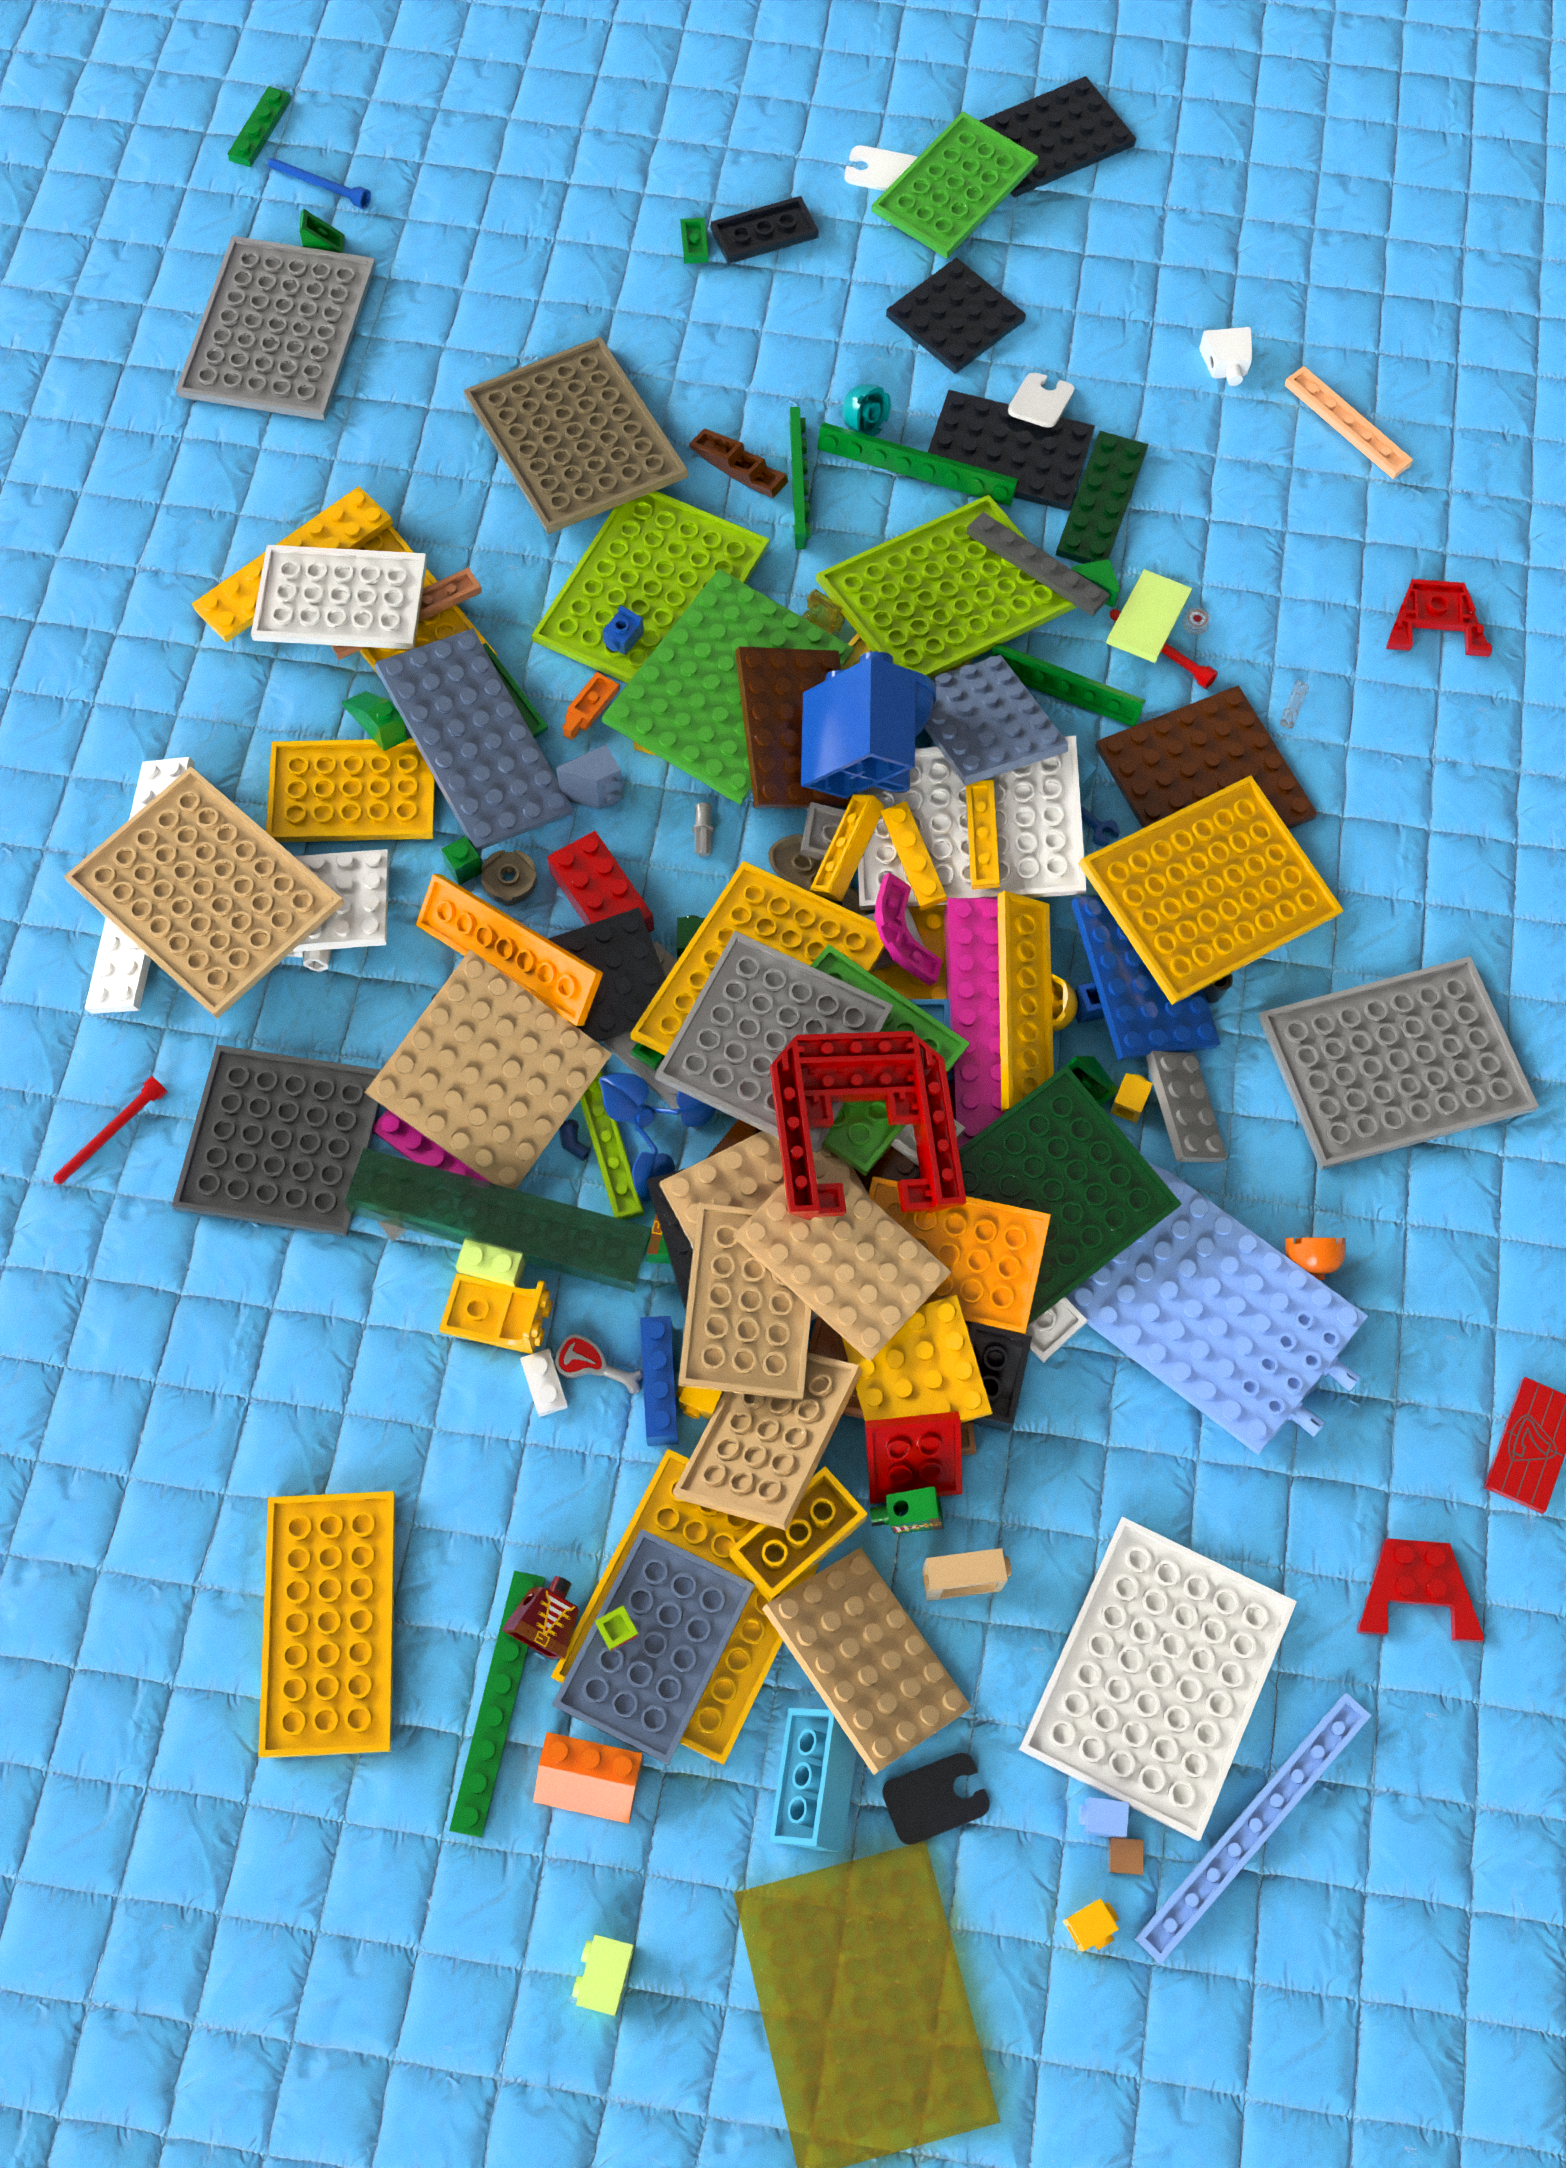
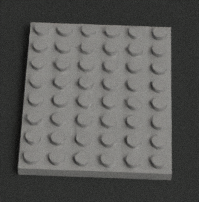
M232 236L176 388L178 397L325 421L376 268L375 258Z
M1471 956L1263 1011L1258 1016L1320 1171L1534 1112L1539 1107Z

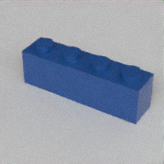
M671 1316L640 1318L647 1445L678 1444Z

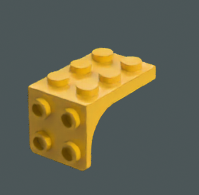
M456 1273L439 1331L443 1334L534 1354L536 1346L540 1347L543 1342L545 1329L541 1327L544 1317L549 1318L552 1311L553 1300H550L551 1292L548 1291L545 1281L539 1280L535 1289H526Z

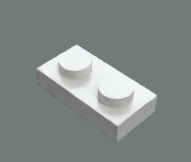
M546 1349L520 1358L538 1417L568 1408L550 1350Z

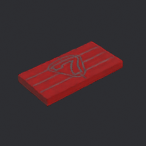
M1527 1377L1521 1379L1483 1488L1541 1514L1546 1512L1566 1454V1394Z

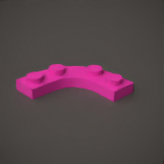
M889 872L882 879L875 904L874 918L880 938L894 962L931 986L937 982L943 960L921 946L912 937L905 921V908L912 887Z

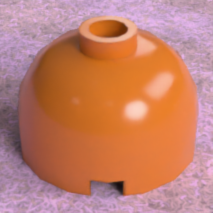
M1285 1238L1286 1256L1318 1280H1325V1274L1336 1272L1345 1259L1346 1238H1337V1244L1336 1238H1295V1244H1293V1238Z

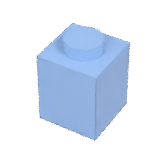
M1094 1797L1087 1798L1085 1805L1080 1804L1078 1824L1083 1825V1834L1112 1838L1127 1837L1129 1802Z

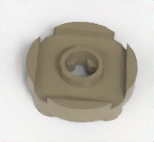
M501 850L493 853L485 860L481 869L484 891L490 898L497 902H502L505 906H513L527 898L533 892L538 882L534 862L527 854L518 850H514V852ZM504 873H515L513 880H504Z

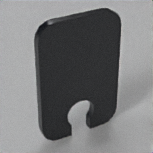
M956 1753L886 1782L882 1795L901 1842L907 1845L917 1844L986 1815L990 1803L985 1788L976 1791L973 1796L966 1799L960 1798L954 1792L953 1785L956 1778L978 1773L971 1756L966 1753Z

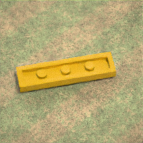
M983 780L966 786L972 890L1000 888L994 780Z
M907 801L881 810L882 819L920 910L947 901V896Z

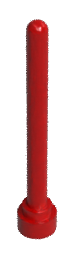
M1112 609L1109 614L1110 618L1117 621L1121 612L1117 609ZM1165 643L1161 653L1192 673L1194 679L1197 680L1196 683L1204 689H1208L1218 675L1217 670L1211 666H1199Z
M150 1076L143 1083L142 1093L53 1176V1181L56 1184L64 1183L150 1101L154 1102L156 1099L160 1100L168 1091L153 1076Z

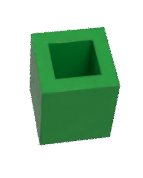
M466 836L441 849L445 865L459 886L482 874L480 857Z

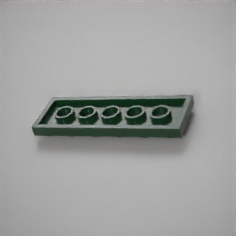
M1099 431L1055 556L1083 564L1109 559L1149 444Z

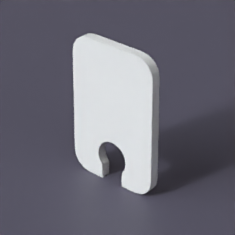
M858 145L851 150L849 161L866 162L868 168L857 170L854 167L846 166L845 181L852 185L886 191L918 157Z
M1030 373L1026 376L1009 404L1008 413L1015 418L1033 424L1053 427L1057 424L1072 398L1074 386L1059 380L1055 390H1046L1041 385L1045 384L1048 376L1040 373Z

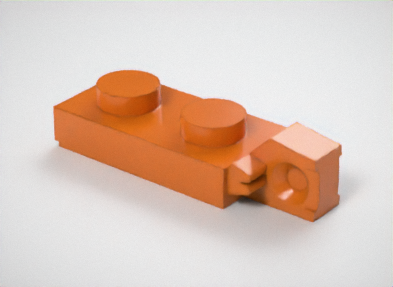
M596 672L567 708L566 722L562 726L563 736L573 740L581 729L586 731L620 690V684Z

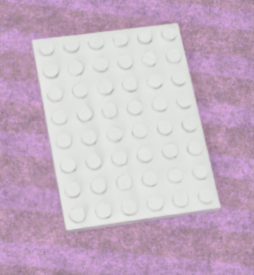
M1064 736L1068 742V752L985 779L994 780L1000 888L976 890L971 888L966 786H964L938 747L915 749V767L910 769L909 791L894 793L872 786L857 793L874 795L884 804V809L907 801L947 899H998V894L1003 891L1028 898L1086 894L1085 873L1078 864L1084 858L1076 736ZM880 816L858 865L860 910L875 909L882 879L889 872L910 886L882 816ZM912 888L906 905L908 907L919 906ZM944 901V902L939 903V904H937V905L946 904L947 901Z
M1121 1517L1019 1750L1118 1801L1129 1802V1806L1196 1841H1200L1297 1601L1133 1521Z

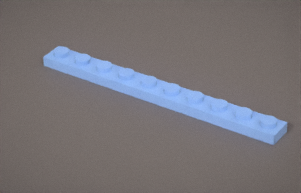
M1347 1692L1340 1697L1134 1938L1159 1964H1162L1372 1716Z

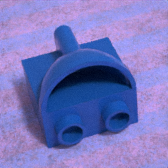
M878 651L862 654L859 657V663L846 670H834L827 673L824 682L803 692L801 786L844 799L872 786L894 793L909 791L910 769L915 767V738L926 726L933 705L936 702L935 683L922 673L893 664V657L890 654Z

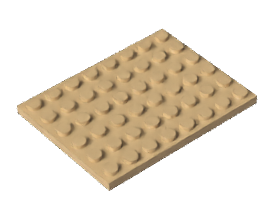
M192 767L188 768L64 876L65 880L216 1019L344 904L343 899Z

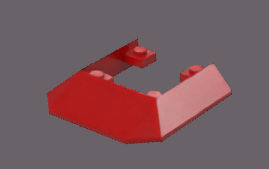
M912 1031L798 1034L770 1065L789 1214L811 1221L813 1217L843 1216L846 1213L843 1183L817 1184L809 1130L814 1128H831L834 1125L832 1102L885 1100L888 1125L913 1124L921 1179H904L897 1183L901 1212L926 1211V1214L967 1203L945 1060Z

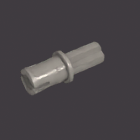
M698 803L695 805V825L692 827V832L695 834V854L699 855V857L711 854V834L714 833V827L711 825L712 805L709 803Z

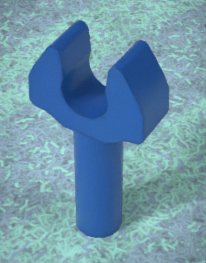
M1081 805L1082 821L1093 829L1092 841L1096 845L1102 847L1109 845L1110 839L1103 832H1108L1114 838H1118L1120 833L1119 827L1113 819L1101 822Z

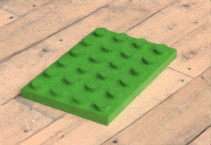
M962 111L872 204V212L948 259L1038 164V156Z

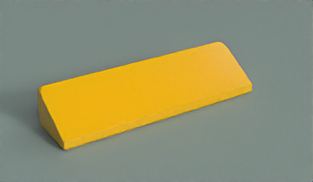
M852 795L811 885V892L835 901L843 900L881 816L880 811L884 809V804L874 795Z

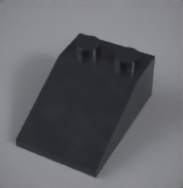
M972 1322L969 1335L993 1414L967 1422L1010 1432L1014 1424L1032 1336Z

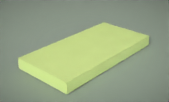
M1144 569L1115 622L1106 644L1156 663L1191 594L1192 588Z

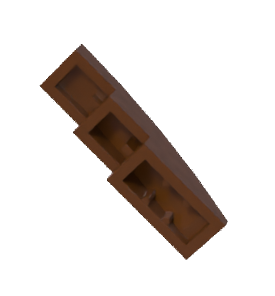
M704 428L689 443L690 449L731 478L771 498H774L788 483L787 474L767 467L764 458L746 452L743 443Z

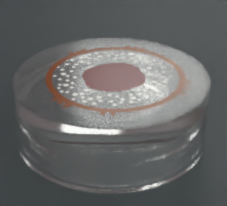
M1190 608L1184 614L1183 627L1191 634H1202L1208 629L1210 615L1203 608Z

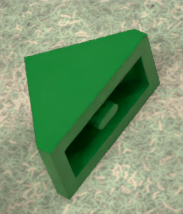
M303 209L299 226L303 247L343 253L345 235Z
M1110 559L1073 566V571L1110 594L1105 604L1114 608L1120 588Z
M1076 1056L1067 1064L1100 1106L1118 1092V1088L1094 1056Z

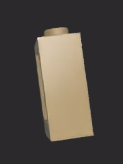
M1002 1548L926 1558L922 1568L926 1601L1002 1591L1004 1585L1008 1582V1576H1011L1009 1557H1004Z

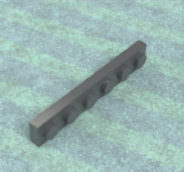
M982 512L967 527V535L1092 617L1108 601L1109 593L986 513Z

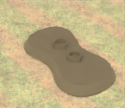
M803 834L790 835L775 842L768 853L769 862L774 872L780 878L810 891L823 860L800 855ZM850 885L842 901H835L818 895L861 916L868 915V910H860L859 892Z

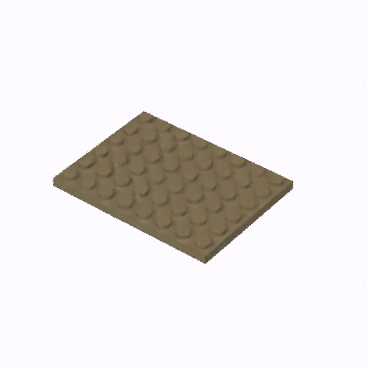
M601 336L463 390L465 399L547 534L566 528L689 477L688 469Z

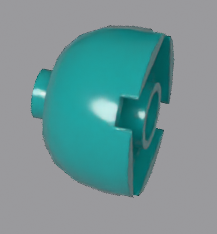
M861 384L852 388L846 395L842 405V418L848 429L873 437L879 434L882 428L878 427L882 424L883 420L887 422L890 415V396L884 392L882 387L873 384Z

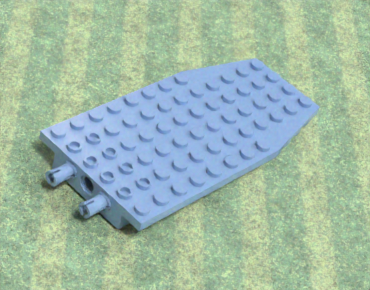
M1148 1163L1182 1205L1068 1294L1066 1298L1087 1319L1088 1322L1086 1324L1257 1455L1261 1453L1271 1439H1274L1287 1421H1294L1310 1433L1312 1437H1315L1326 1421L1320 1419L1304 1407L1303 1401L1323 1376H1330L1349 1392L1358 1383L1362 1376L1356 1374L1340 1362L1339 1356L1366 1321L1368 1315L1173 1173Z

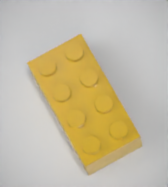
M824 1466L811 1478L787 1531L759 1523L729 1549V1555L748 1579L755 1584L760 1593L770 1602L788 1591L866 1521L868 1513L829 1469Z

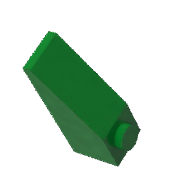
M364 691L342 702L345 709L383 751L407 741L404 721L398 710L389 700Z

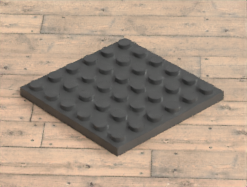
M216 1045L172 1202V1208L183 1212L348 1237L358 1199L357 1194L360 1191L374 1134L373 1129L377 1122L381 1105L364 1092L381 1070Z

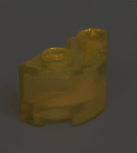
M814 589L807 598V608L810 610L806 611L802 617L831 635L834 631L840 633L845 622L844 614L841 611L843 608L817 589Z

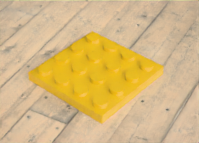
M957 1295L922 1305L870 1362L842 1337L848 1362L860 1365L862 1374L855 1387L865 1421L959 1411L961 1423L993 1414Z

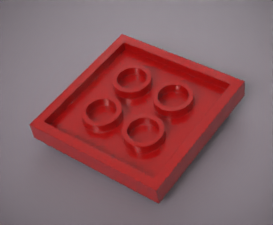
M959 1411L865 1421L870 1504L886 1502V1495L933 1486H935L939 1497L963 1494L961 1419Z

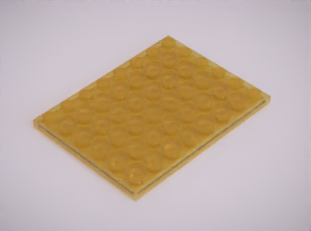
M926 1841L733 1893L797 2168H842L1000 2123Z

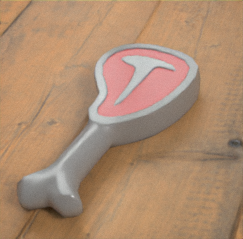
M572 1334L561 1343L555 1358V1368L561 1376L568 1379H575L586 1374L606 1376L626 1385L631 1394L640 1392L641 1386L639 1381L643 1378L642 1369L635 1372H626L609 1365L599 1347L581 1335Z

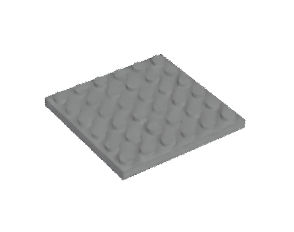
M734 931L655 1073V1079L779 1138L770 1065L798 1034L881 1032L892 1011L893 1005ZM832 1102L834 1122L844 1102ZM831 1128L809 1129L812 1152L818 1153Z

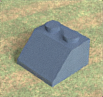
M606 744L556 767L559 788L566 795L569 802L601 809L605 806H613L620 799L624 798L621 769Z

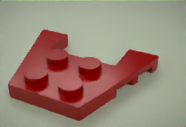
M1423 579L1411 580L1386 644V649L1410 651L1413 645L1412 628L1464 632L1465 655L1489 657L1492 653L1491 643H1487L1483 634L1484 627L1477 620L1475 615L1476 608L1465 583Z
M1390 1538L1384 1540L1372 1577V1585L1365 1600L1361 1620L1357 1625V1633L1388 1634V1602L1449 1607L1452 1641L1478 1643L1484 1641V1635L1450 1543Z

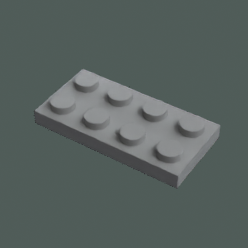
M1151 1051L1145 1057L1176 1162L1220 1163L1227 1159L1196 1054Z

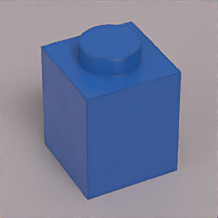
M1095 982L1078 985L1075 989L1078 1002L1077 1014L1075 1016L1077 1023L1104 1018L1105 1015Z

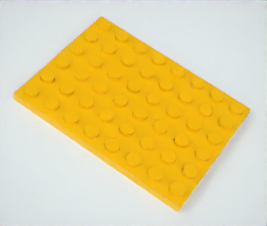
M1251 775L1082 858L1078 863L1172 1005L1339 916L1344 911Z
M742 861L630 1033L631 1039L666 1055L734 931L809 966L829 944L871 973L886 948L880 938L876 922Z
M670 1449L666 1450L572 1634L565 1659H560L551 1675L552 1679L563 1684L641 1529L751 1582L730 1558L729 1549L756 1527L759 1522L676 1499L673 1490L689 1458ZM821 1561L790 1589L815 1575ZM756 1587L680 1741V1744L723 1766L783 1643V1639L762 1610L768 1601Z

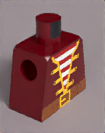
M554 1576L549 1589L545 1587L531 1588L506 1622L502 1631L550 1659H565L579 1612L576 1605L565 1599L572 1585L571 1582L562 1577Z

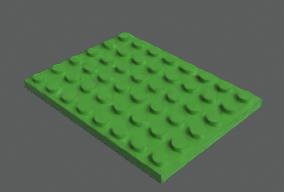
M718 569L603 714L602 722L741 805L752 791L735 650L739 646L838 650L842 669L852 656L854 647L728 573Z

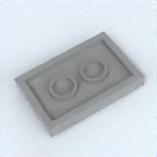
M810 802L800 855L823 860L845 811Z

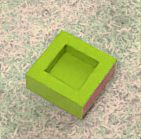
M623 1605L595 1621L610 1652L639 1636Z

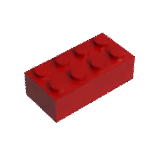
M596 831L547 856L550 874L585 926L639 907L648 932L650 933L654 930L652 912Z

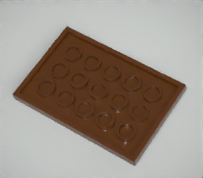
M739 646L735 650L754 808L808 809L810 802L837 809H847L852 796L844 799L801 786L803 692L824 682L827 673L841 670L839 651Z

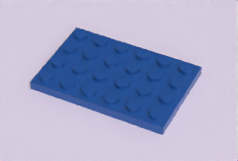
M1099 895L1076 897L1071 901L1118 1061L1143 1058L1150 1054L1151 1051L1190 1052L1213 1049L1221 1044L1206 995L1202 989L1172 1005Z

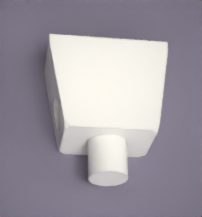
M1251 327L1203 332L1199 349L1213 378H1227L1230 386L1242 383V376L1248 374L1252 362Z

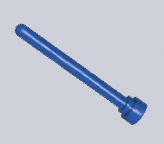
M270 158L267 162L268 166L272 169L349 198L350 202L358 208L366 209L369 206L371 192L368 189L360 186L351 189L274 158Z

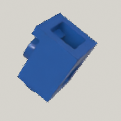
M621 605L618 608V613L602 630L605 645L612 651H619L626 655L644 634L643 618Z

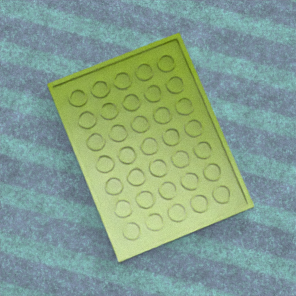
M658 491L617 506L612 510L531 635L532 642L625 683H629L716 571L721 569L746 584L768 549L770 539ZM621 605L642 617L644 634L626 655L619 651H612L603 641L602 630L618 613V608Z
M990 495L984 496L816 574L817 583L872 652L888 653L893 657V664L922 673L930 679L993 649L995 644H1003L1077 608V606L966 534L967 527L984 512L1026 539Z

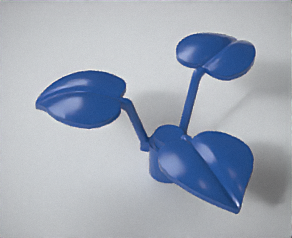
M614 1073L599 1078L603 1094L604 1108L609 1117L619 1122L627 1121L634 1124L635 1131L640 1133L652 1150V1154L649 1152L640 1153L635 1159L632 1169L633 1184L637 1195L644 1202L650 1201L651 1197L646 1179L675 1172V1164L668 1154H658V1148L643 1128L653 1122L654 1113L681 1114L684 1125L699 1127L713 1116L716 1108L679 1090L676 1102L680 1108L669 1109L649 1106L643 1103L648 1097L649 1090L646 1082L641 1077L630 1073Z

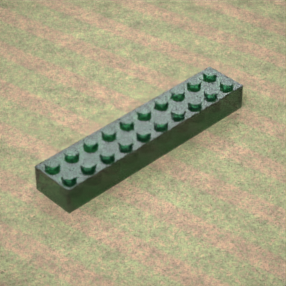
M363 1148L344 1202L348 1213L462 1245L464 1239L520 1253L523 1255L526 1263L635 1293L652 1232L651 1227Z

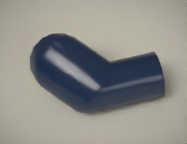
M574 1119L564 1121L559 1128L561 1146L580 1160H586L591 1149L578 1141V1122Z

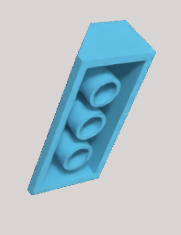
M788 1708L769 1838L770 1843L843 1853L857 1750L830 1709Z

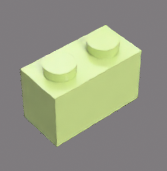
M464 1239L455 1267L459 1274L519 1287L526 1263L523 1255L520 1253Z
M595 1934L593 1941H586L581 1961L587 1962L583 1977L577 1975L572 1992V1997L577 1998L576 2006L617 2016L635 1948L634 1945Z

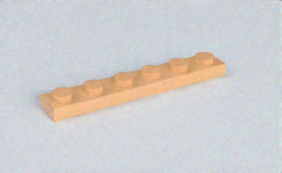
M1305 366L1286 379L1285 386L1392 479L1411 466L1413 459Z

